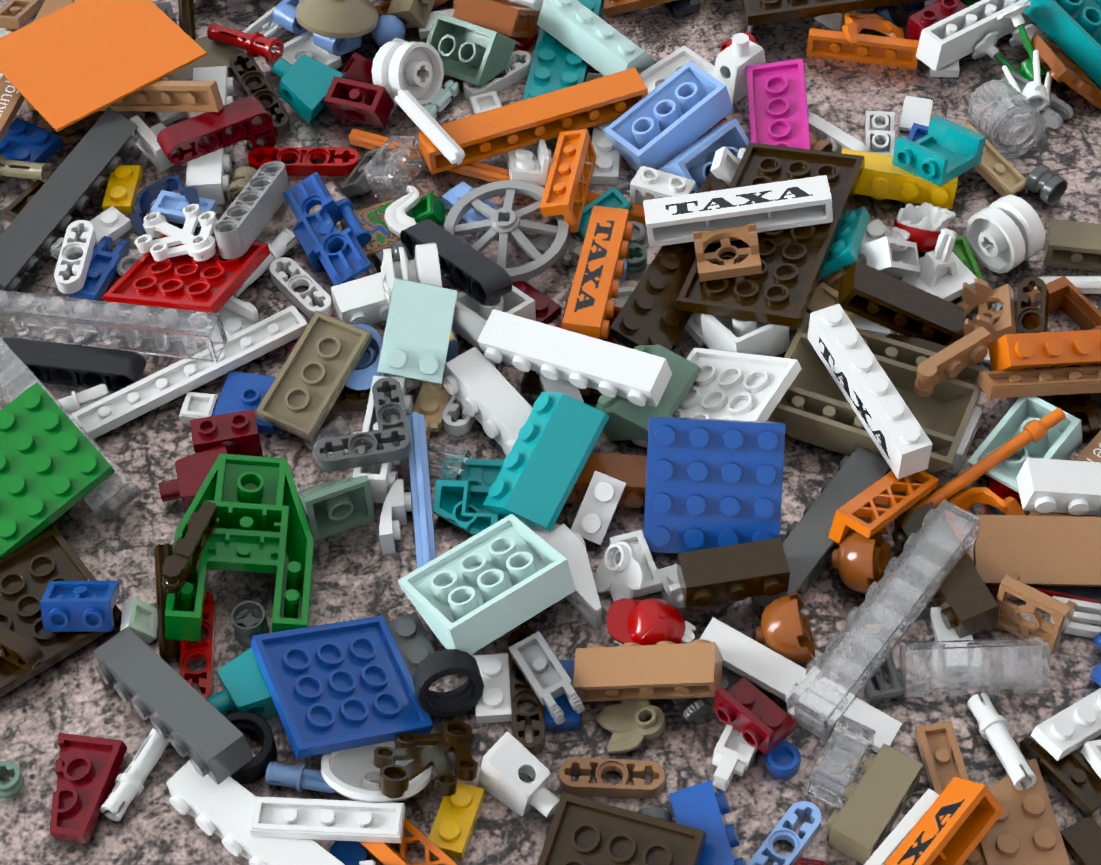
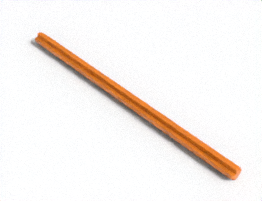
M357 128L352 129L351 133H349L348 138L351 145L369 150L386 146L392 153L391 156L427 165L420 145ZM479 161L446 170L490 183L510 180L508 169ZM588 191L584 207L601 194ZM630 202L633 209L629 212V220L646 225L644 206Z

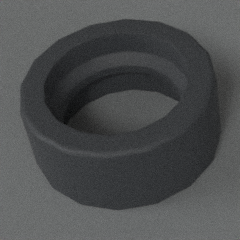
M458 649L440 650L420 661L414 670L413 685L420 707L430 715L454 717L466 713L483 696L484 683L476 659L468 652ZM453 674L468 677L465 683L457 689L448 692L429 690L431 684L441 677Z
M236 712L224 716L242 733L254 734L260 737L263 744L258 755L230 777L240 785L259 780L266 775L269 762H275L277 748L271 726L263 717L252 712Z

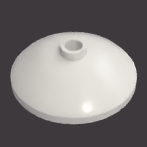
M395 740L325 753L321 760V774L330 787L349 799L374 803H394L406 800L424 789L431 779L432 766L409 781L408 790L400 798H388L382 794V790L379 788L380 768L373 764L375 749L383 746L395 748ZM413 760L396 761L395 765L404 767Z

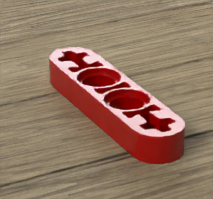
M259 147L253 149L248 154L249 167L256 170L263 164L274 160L281 162L287 159L297 160L293 164H285L287 176H310L315 172H318L320 176H349L360 161L359 153L355 149L348 147ZM316 159L326 160L322 164L311 163L313 160Z
M207 591L202 630L207 632L208 635L200 642L181 641L180 676L193 688V683L199 684L201 695L205 699L214 694L216 607L213 596ZM199 659L207 662L205 668L201 671L194 672L188 669L189 664L194 660Z

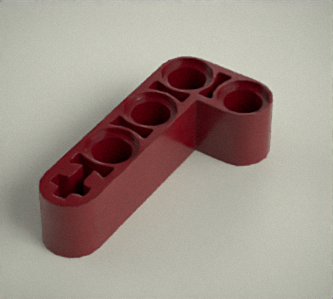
M255 96L245 97L224 105L219 112H206L168 126L161 130L157 136L160 148L169 162L175 165L186 163L243 140L247 141L252 150L259 147H275L276 145L271 115L259 98Z

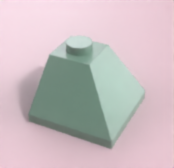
M367 475L330 481L298 492L314 541L376 520L370 480Z

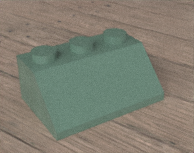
M439 13L435 15L426 41L427 44L432 45L439 52L443 61L445 75L480 87L508 67L517 42L496 31Z
M659 344L635 346L633 348L635 350L666 358L672 376L657 407L647 404L645 406H638L631 403L627 398L617 395L612 398L602 394L595 408L610 416L603 428V432L610 441L648 439L649 416L672 417L701 372V368Z

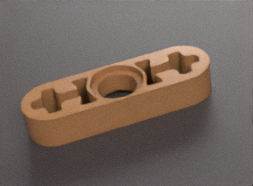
M573 757L565 760L560 765L559 784L564 792L576 796L651 799L663 792L665 772L660 764L649 760ZM573 771H578L580 774L576 782L571 781ZM591 771H595V783H591ZM608 771H616L622 776V780L616 785H608L603 782L601 777ZM628 773H633L632 785H628ZM645 775H652V785L645 784Z

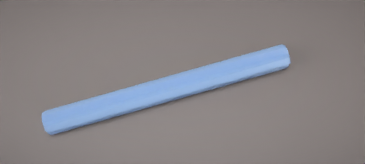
M412 412V414L407 415L412 451L408 456L416 564L418 569L436 558L425 417L423 414H418V412Z

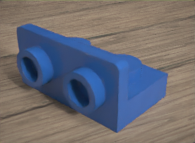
M50 581L40 600L44 630L46 632L112 631L114 628L113 607L120 593L119 582Z

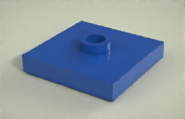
M229 371L213 416L251 409L256 411L276 377ZM257 419L259 432L275 434L277 427Z

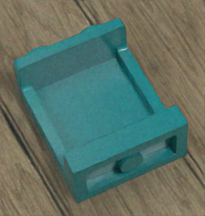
M937 115L930 120L928 135L915 142L904 137L896 139L892 164L942 186L981 163L986 137Z

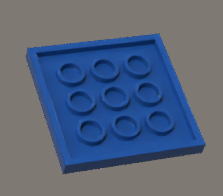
M649 416L644 537L650 552L678 554L780 538L786 424L783 422Z
M384 615L253 635L250 645L296 759L394 741L397 734L407 732L413 734L431 733L433 723L429 714L420 707L413 679Z

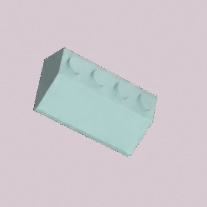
M543 0L537 25L604 76L634 67L638 73H641L654 63L655 59L579 1Z

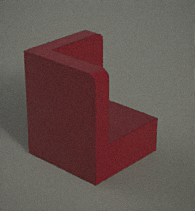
M353 52L341 72L344 74L343 78L373 84V63L360 54Z

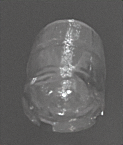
M1002 80L988 81L978 87L970 97L968 102L969 118L978 132L985 136L989 143L1005 159L1016 158L1030 151L1027 147L1033 141L1038 143L1042 138L1046 125L1045 118L1036 107L1029 103L1026 96L1010 83Z

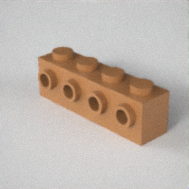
M704 639L684 644H676L671 641H660L656 645H640L629 642L616 647L592 644L587 648H576L573 688L582 702L715 697V692L722 687L723 657L716 642Z

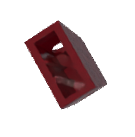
M226 444L178 459L175 462L177 479L158 483L162 502L181 498L186 513L219 454H228Z

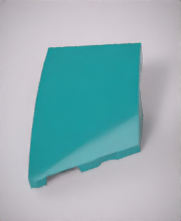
M444 458L442 480H436L433 513L472 535H476L502 520L498 514L491 512L483 503L488 495L490 486L495 482L504 465V460Z

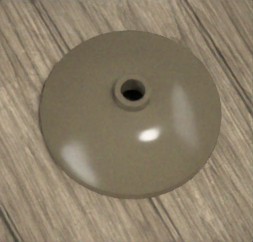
M301 0L296 6V19L298 23L306 30L325 37H359L374 30L378 24V10L369 0Z

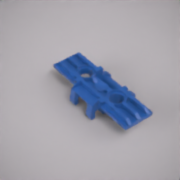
M318 172L313 173L282 193L298 222L293 232L299 245L304 249L313 269L317 270L321 267L318 259H320L331 281L336 286L351 281L373 267L363 250V247L371 241V234L362 227L353 211V204L349 199L344 198L337 202L334 201ZM322 205L317 213L309 214L312 207ZM344 218L349 227L339 233L336 223Z

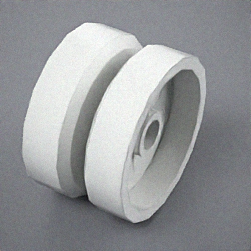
M390 41L385 43L374 57L372 65L373 84L385 87L394 103H396L395 97L398 95L397 92L399 90H408L421 105L427 104L437 96L442 87L444 77L443 61L439 52L430 44L415 41Z
M1014 195L1003 196L993 202L988 208H983L972 215L967 221L966 234L972 252L980 263L993 272L999 274L1008 273L1021 262L1036 255L1044 247L1045 232L1042 222L1032 206L1020 197Z

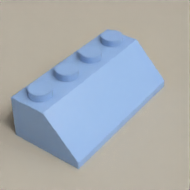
M689 61L606 127L604 133L634 170L638 171L641 166L659 170L734 109L726 85Z

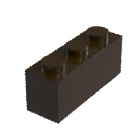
M781 538L678 553L677 575L685 607H705L716 602L742 601L748 597L774 596L788 591L790 569Z

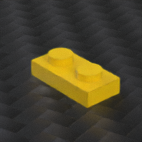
M119 165L113 173H110L102 204L103 211L113 206L122 214L134 213L137 194L143 176L141 165Z
M457 782L456 793L452 796L443 797L429 839L448 856L463 860L485 798V789Z

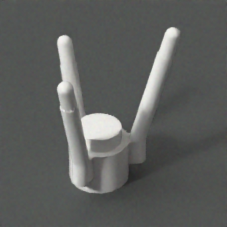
M1034 50V81L1026 84L1023 93L1008 67L1003 65L1002 70L1017 96L1018 105H1025V108L1029 111H1040L1050 105L1049 93L1052 76L1048 71L1045 84L1041 83L1039 51Z

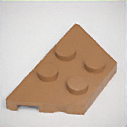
M1031 759L1027 763L1037 777V781L1032 787L1025 789L1021 781L1023 790H1016L1012 780L1007 775L988 788L1004 810L986 834L995 865H1071L1037 759Z

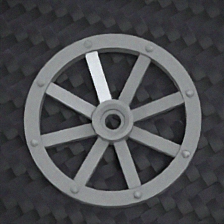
M518 180L497 181L473 189L454 204L444 223V229L454 236L488 230L471 247L481 253L494 239L498 241L497 264L506 270L512 282L533 278L549 269L561 257L569 240V223L565 222L563 215L555 216L558 226L523 220L541 212L539 207L545 188ZM505 195L503 208L498 210L482 202L493 197ZM516 195L537 200V202L515 212L513 211ZM471 208L489 218L487 220L459 224L461 218ZM521 230L555 236L556 238L550 248L544 254H541ZM516 241L533 261L522 266L507 268L508 243Z

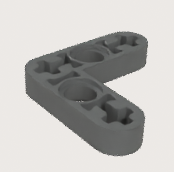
M385 377L376 381L372 386L379 430L321 440L315 447L318 467L324 471H339L399 461L410 455L412 451L411 437L399 381L391 377ZM390 391L392 402L386 403L384 392ZM390 414H396L401 417L394 423H387L383 420L384 417ZM399 441L400 446L394 447L393 442ZM382 443V450H379L378 444ZM360 445L372 447V450L366 454L355 452V449ZM344 449H348L349 455H345ZM334 452V456L327 457V453Z

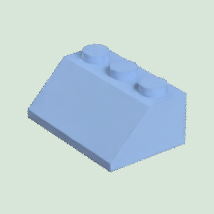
M735 118L713 127L659 170L694 180L695 188L691 193L694 194L697 193L711 172L710 169L716 150L725 146L737 157L738 150L740 148H747L750 141Z

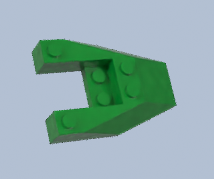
M220 453L175 532L174 546L179 537H185L191 514L194 511H199L204 500L217 505V527L193 572L188 577L185 585L182 586V589H180V592H177V594H167L165 640L200 642L209 569L276 574L271 633L304 628L308 625L314 539L287 458Z

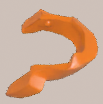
M852 12L844 14L846 25L842 26V30L846 39L851 44H858L857 33H860L862 29L879 31L889 37L905 39L902 28L895 26L890 21L884 20L877 14H854Z
M986 487L964 488L946 500L942 518L970 561L971 557L961 542L964 538L955 528L957 515H966L969 507L977 503L989 504L1000 509L1006 515H1025L1015 498L1009 496L1002 499Z

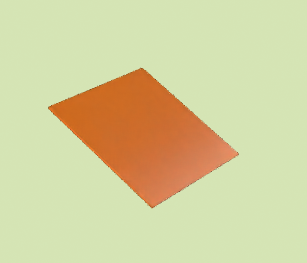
M77 0L0 38V72L56 132L207 55L203 48L151 0Z

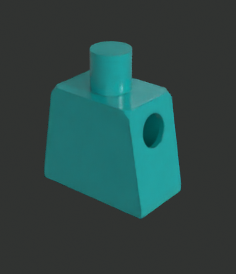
M302 55L294 65L280 57L272 68V72L281 77L278 88L279 96L308 124L327 105L324 99L334 76L344 77V74L307 55Z
M252 647L219 669L217 674L222 691L206 698V700L221 714L233 709L235 713L252 712L264 719L278 715Z

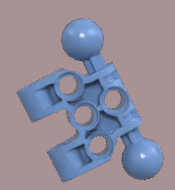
M283 0L273 11V22L296 35L307 32L308 30L303 28L296 19V6L301 0ZM390 14L379 16L376 28L371 31L373 41L379 47H382L394 38L404 40L406 33L404 23L397 16ZM315 33L312 36L315 45L336 56L349 53L361 47V36L354 38H331Z

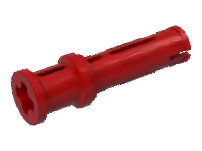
M212 23L207 30L208 39L246 50L252 57H265L267 61L275 63L282 57L284 51L281 39L275 37L271 39L265 38L263 34L258 32L247 34L217 25L216 23Z

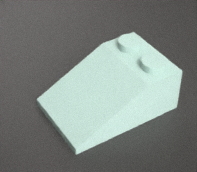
M395 278L377 373L434 384L442 383L457 290Z
M1036 396L1019 397L967 461L968 465L973 466L1023 432L1025 425L1034 419L1039 421L1057 407ZM1063 411L1066 418L1046 431L1044 438L1036 443L1030 442L986 472L985 475L1019 493L1016 477L1027 457L1068 460L1083 441L1081 420Z

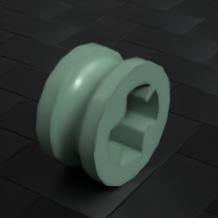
M637 243L629 244L628 257L625 259L627 262V272L638 273L646 268L647 250L644 246Z
M1 761L0 797L10 798L22 790L24 777L16 763ZM9 774L10 782L2 784L3 780L1 777Z

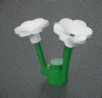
M1031 2L1017 5L997 16V20L1011 19L1014 27L1018 28L1011 34L1010 46H1017L1019 49L1025 48L1030 58L1020 64V72L1000 55L1001 51L995 46L1000 36L998 31L988 33L975 46L972 58L976 60L983 58L987 54L1002 65H1006L1010 71L1029 81H1034L1033 51L1035 48L1032 46L1031 41L1037 34H1042L1043 31L1034 24L1023 25L1025 21L1022 13L1032 5ZM1040 62L1041 82H1043L1047 72Z

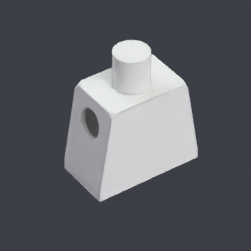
M744 33L733 35L732 45L719 53L715 62L713 77L726 85L732 105L748 95L746 66L766 64L764 49L750 41L749 36Z
M886 236L861 245L856 259L895 278L921 273L917 244L906 240ZM853 263L843 267V269L847 271Z
M508 731L483 756L478 785L518 815L524 816L534 807L548 818L557 809L560 800L547 789L551 776L549 769Z

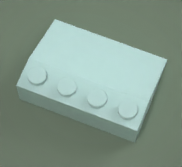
M513 514L508 515L398 580L400 588L446 649H458L468 652L470 655L576 591L567 559Z

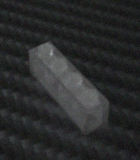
M1042 638L900 642V681L906 693H910L914 697L932 696V692L946 691V694L951 696H964L968 694V690H982V693L988 695L1002 694L1003 689H1017L1018 692L1027 694L1038 693L1039 688H1050V645Z

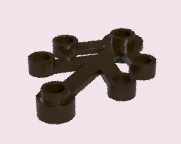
M451 721L444 725L440 733L413 734L407 732L397 734L395 748L385 746L376 748L373 764L380 768L379 788L382 790V794L388 798L402 797L409 788V781L430 766H433L436 775L434 792L440 796L454 795L457 790L458 779L462 781L476 779L478 763L472 759L469 748L473 747L475 741L471 726L464 722ZM417 745H434L433 747H417ZM450 752L454 753L457 759L455 776L451 773L446 759V755ZM413 760L404 767L395 765L396 761Z

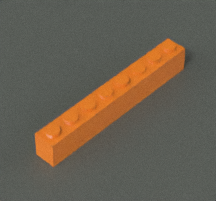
M634 67L441 124L440 126L465 152V157L459 165L457 163L451 164L422 131H418L421 152L433 175L537 144L539 139L547 141L557 138L560 132L587 129L614 121L648 95V88Z

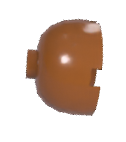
M885 527L870 538L852 530L845 536L839 548L833 550V568L838 569L843 583L857 593L881 595L885 591V589L880 588L881 582H888L891 565L890 543H883L882 534L888 535Z
M798 592L774 599L766 606L761 616L762 626L756 627V636L758 643L800 665L815 661L813 657L815 655V646L809 618L806 619L804 613L800 614L799 611L804 609L805 605Z

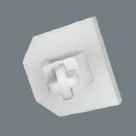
M944 228L941 230L935 250L926 252L925 256L919 258L921 273L902 277V281L950 302L962 296L964 282H967L972 288H976L974 278L977 277L952 252L957 233Z

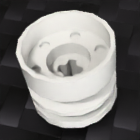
M436 243L416 245L413 260H408L404 247H399L400 261L396 262L392 261L391 248L383 249L381 275L384 297H386L389 306L395 278L442 287Z

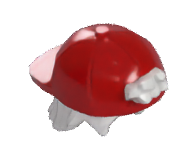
M926 202L921 206L917 205L915 207L912 203H909L905 208L899 210L898 217L894 220L891 237L915 242L918 252H930L935 250L942 229L947 228L957 233V230L948 227L956 214L947 208L933 207L932 204Z
M622 598L614 601L609 608L607 629L609 635L614 639V643L618 644L617 646H622L624 643L629 642L640 645H656L660 641L684 644L695 640V634L693 633L695 626L684 620L682 614L675 606L663 600L650 598L640 601Z

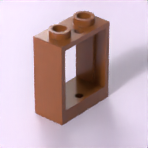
M454 0L453 17L510 37L533 38L540 11L508 0Z
M1065 276L1046 284L1049 290L1048 313L1061 307L1083 330L1101 329V311ZM1038 288L1027 293L1031 298V306L1037 307L1035 304V294L1041 293ZM1017 299L1014 300L1015 321L1017 311ZM1030 315L1024 320L1023 327L1029 330L1035 329L1039 326L1041 320L1037 315Z

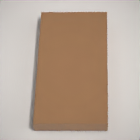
M980 514L973 516L974 568L985 585H1000L1005 575L1009 576L1014 572L1021 576L1020 582L1031 586L1101 587V517Z

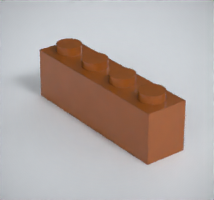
M591 452L566 501L568 504L582 503L596 470L627 483L618 506H628L631 508L645 507L647 456Z

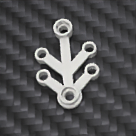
M199 204L186 206L182 210L186 219L182 229L169 224L165 216L161 215L160 212H151L144 217L143 227L147 234L138 237L135 240V245L139 253L151 252L155 261H162L185 254L193 257L195 261L208 260L216 253V241L212 237L214 225L218 222L215 212L207 211L202 213ZM199 221L201 225V231L199 235L194 236V232ZM162 235L168 236V237H165V238H160V239H155V240H153V238H156V237H159V236H162Z

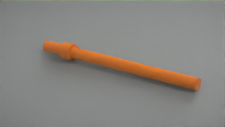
M1058 407L1039 421L1034 419L1023 427V432L905 512L930 502L937 507L1030 442L1036 443L1044 438L1046 431L1066 418L1065 413Z

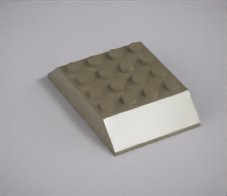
M805 313L800 328L797 329L784 358L797 359L802 369L770 417L775 422L785 423V432L791 438L849 456L860 446L884 458L807 339L810 314ZM856 328L933 444L928 469L924 471L933 473L951 468L982 391L977 383L978 373L989 371L990 369L971 364L962 369L956 377L948 378L934 386L933 393L930 396L920 397L914 392L917 367L921 362L936 354V352Z

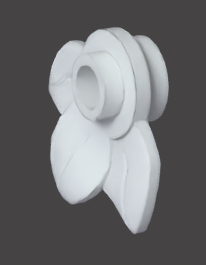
M620 541L616 544H611L607 548L604 561L599 564L594 581L597 593L610 590L613 601L622 598L632 599L634 590L642 589L644 582L643 568L636 560L634 547L630 543Z

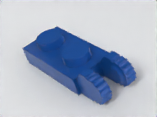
M107 236L101 238V241L93 250L83 288L76 293L68 294L69 299L98 305L117 273L118 263L123 257L128 256L130 250L129 241L120 240L111 253L113 247L112 238Z

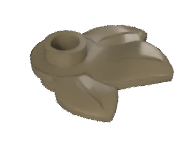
M622 700L621 704L605 707L596 716V721L601 727L613 732L607 746L609 753H625L636 750L644 740L658 738L663 733L666 724L663 711L657 706L650 705L649 700Z

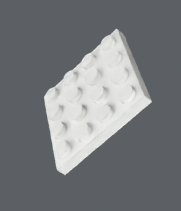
M694 347L686 359L697 364L701 368V372L672 417L766 422L802 368L797 359ZM648 439L632 440L635 446L648 448Z

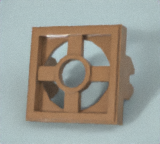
M756 223L709 231H693L700 282L762 273ZM743 240L750 247L738 249L732 246L730 241ZM721 243V247L716 252L704 253L709 244ZM725 252H733L736 254L735 257L728 260H724L719 257L722 253Z
M978 277L974 278L976 288H972L967 282H964L962 286V298L964 301L956 305L965 308V317L967 314L979 310V314L975 316L973 321H970L968 318L965 319L964 336L981 326L991 333L989 343L1005 334H1015L1014 294L1010 285L1006 284L992 290L987 281ZM997 302L1004 306V309L996 312L989 310V305Z
M1014 572L1009 576L1005 575L1000 583L996 602L999 605L998 623L996 626L1054 654L1059 646L1062 634L1074 615L1077 604L1070 600L1065 604L1020 582L1021 576ZM1015 596L1025 601L1026 605L1017 606L1009 601ZM1037 608L1051 614L1055 624L1043 619ZM1020 613L1029 614L1036 622L1027 621Z

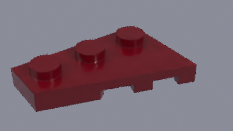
M59 733L58 745L60 746L59 760H56L55 773L58 776L57 789L53 793L50 834L55 840L88 844L101 813L100 807L107 799L127 751V746L123 740Z

